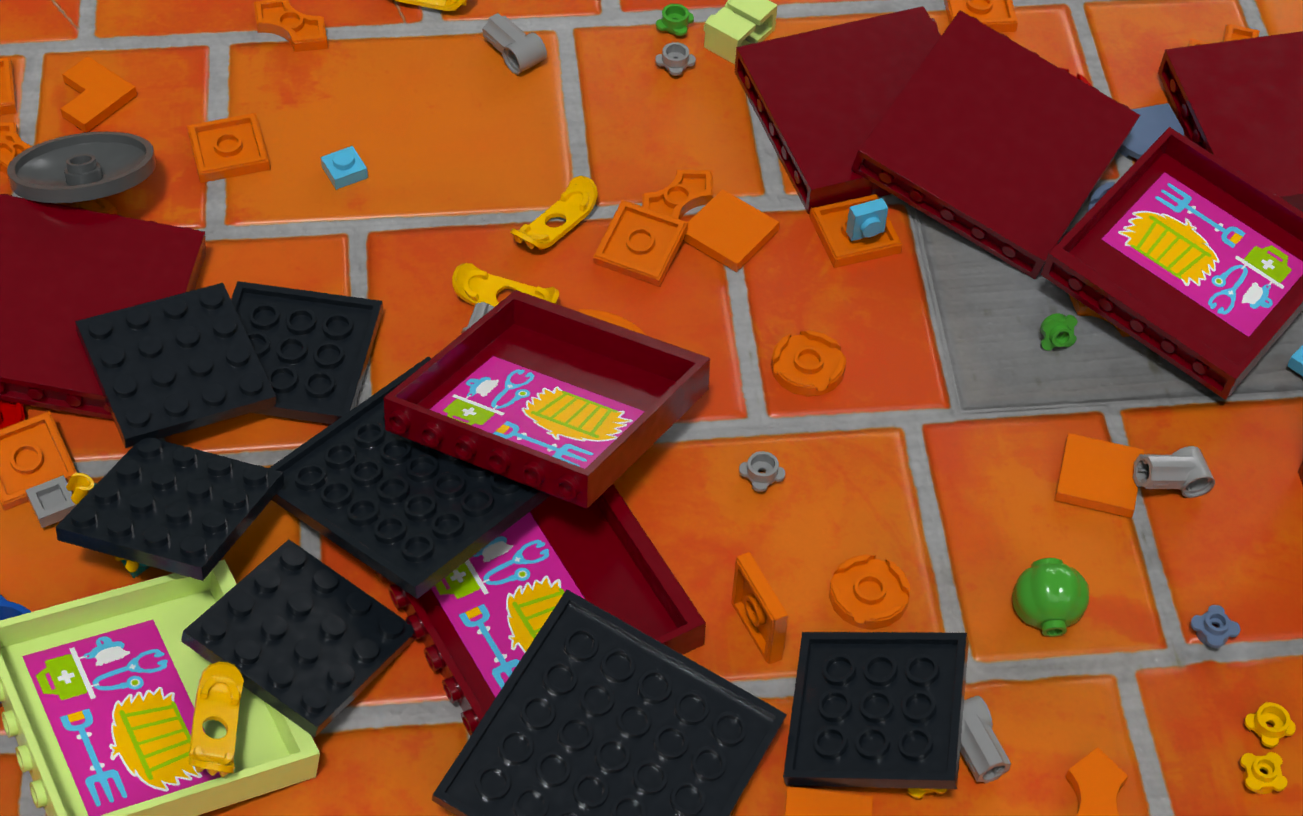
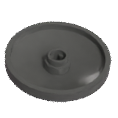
M87 132L51 139L26 149L9 163L7 174L12 191L22 198L44 203H73L111 196L138 185L153 173L156 167V160L152 144L140 136L123 132Z

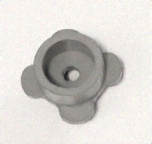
M679 42L665 45L662 54H658L655 57V63L658 66H664L671 75L675 76L681 75L686 67L693 66L696 61L695 56L689 54L688 47Z
M756 452L749 457L748 462H743L739 466L740 475L747 477L752 482V488L758 492L766 491L768 485L775 481L781 482L785 478L784 468L778 467L777 458L769 452Z

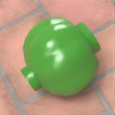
M1056 558L1040 559L1033 562L1031 568L1026 569L1019 576L1012 592L1013 607L1021 620L1028 625L1042 629L1043 635L1050 637L1061 636L1067 632L1068 626L1077 623L1084 615L1089 604V586L1085 578L1076 569L1064 564L1062 560Z

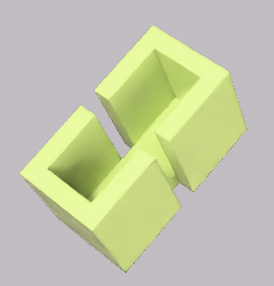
M728 0L721 10L715 15H710L706 20L703 28L705 32L704 48L735 64L736 47L762 42L775 30L778 5L769 0Z

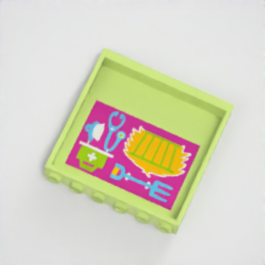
M225 559L220 560L203 581L172 573L0 620V702L5 711L1 714L2 722L8 738L15 736L19 745L15 748L21 771L23 773L29 771L33 782H30V791L36 808L44 807L47 816H198L316 777L320 752L312 736L244 686L239 705L234 773L221 777L218 772L212 776L206 769L198 773L195 766L189 765V749L197 688L203 670L212 663L181 642L183 630L237 584ZM208 720L202 724L203 731L211 738L219 739L227 733L225 726L219 721Z

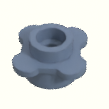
M1219 605L1209 606L1206 613L1201 616L1195 615L1191 620V627L1196 631L1198 639L1209 647L1219 648L1226 644L1229 637H1237L1240 633V625L1235 621H1231L1225 614L1224 608Z

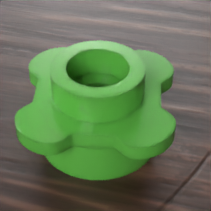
M669 4L663 8L662 18L656 21V27L660 31L666 30L670 34L683 36L687 33V26L694 21V16L681 4Z
M1056 313L1044 319L1040 327L1044 337L1041 341V346L1044 350L1050 351L1054 347H1070L1076 342L1077 338L1074 334V327L1078 321L1075 316H1065Z

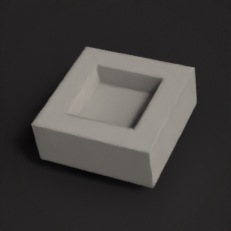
M64 475L26 490L29 502L41 528L63 520L76 506L71 499L72 492L66 488L68 483Z

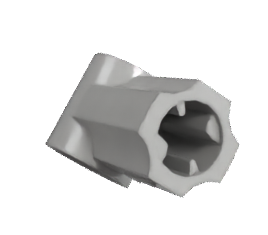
M497 13L489 17L488 22L482 28L483 37L502 53L505 64L514 74H519L547 58V50L542 39L533 32L526 35L506 16H501Z
M1195 446L1181 448L1172 455L1140 454L1134 461L1133 479L1137 487H1144L1145 489H1180L1184 497L1194 498L1209 492L1215 485V479L1201 450Z
M974 696L964 700L960 752L975 780L986 784L998 779L1002 774L1009 771L1011 762L992 730V717L987 704L980 696Z

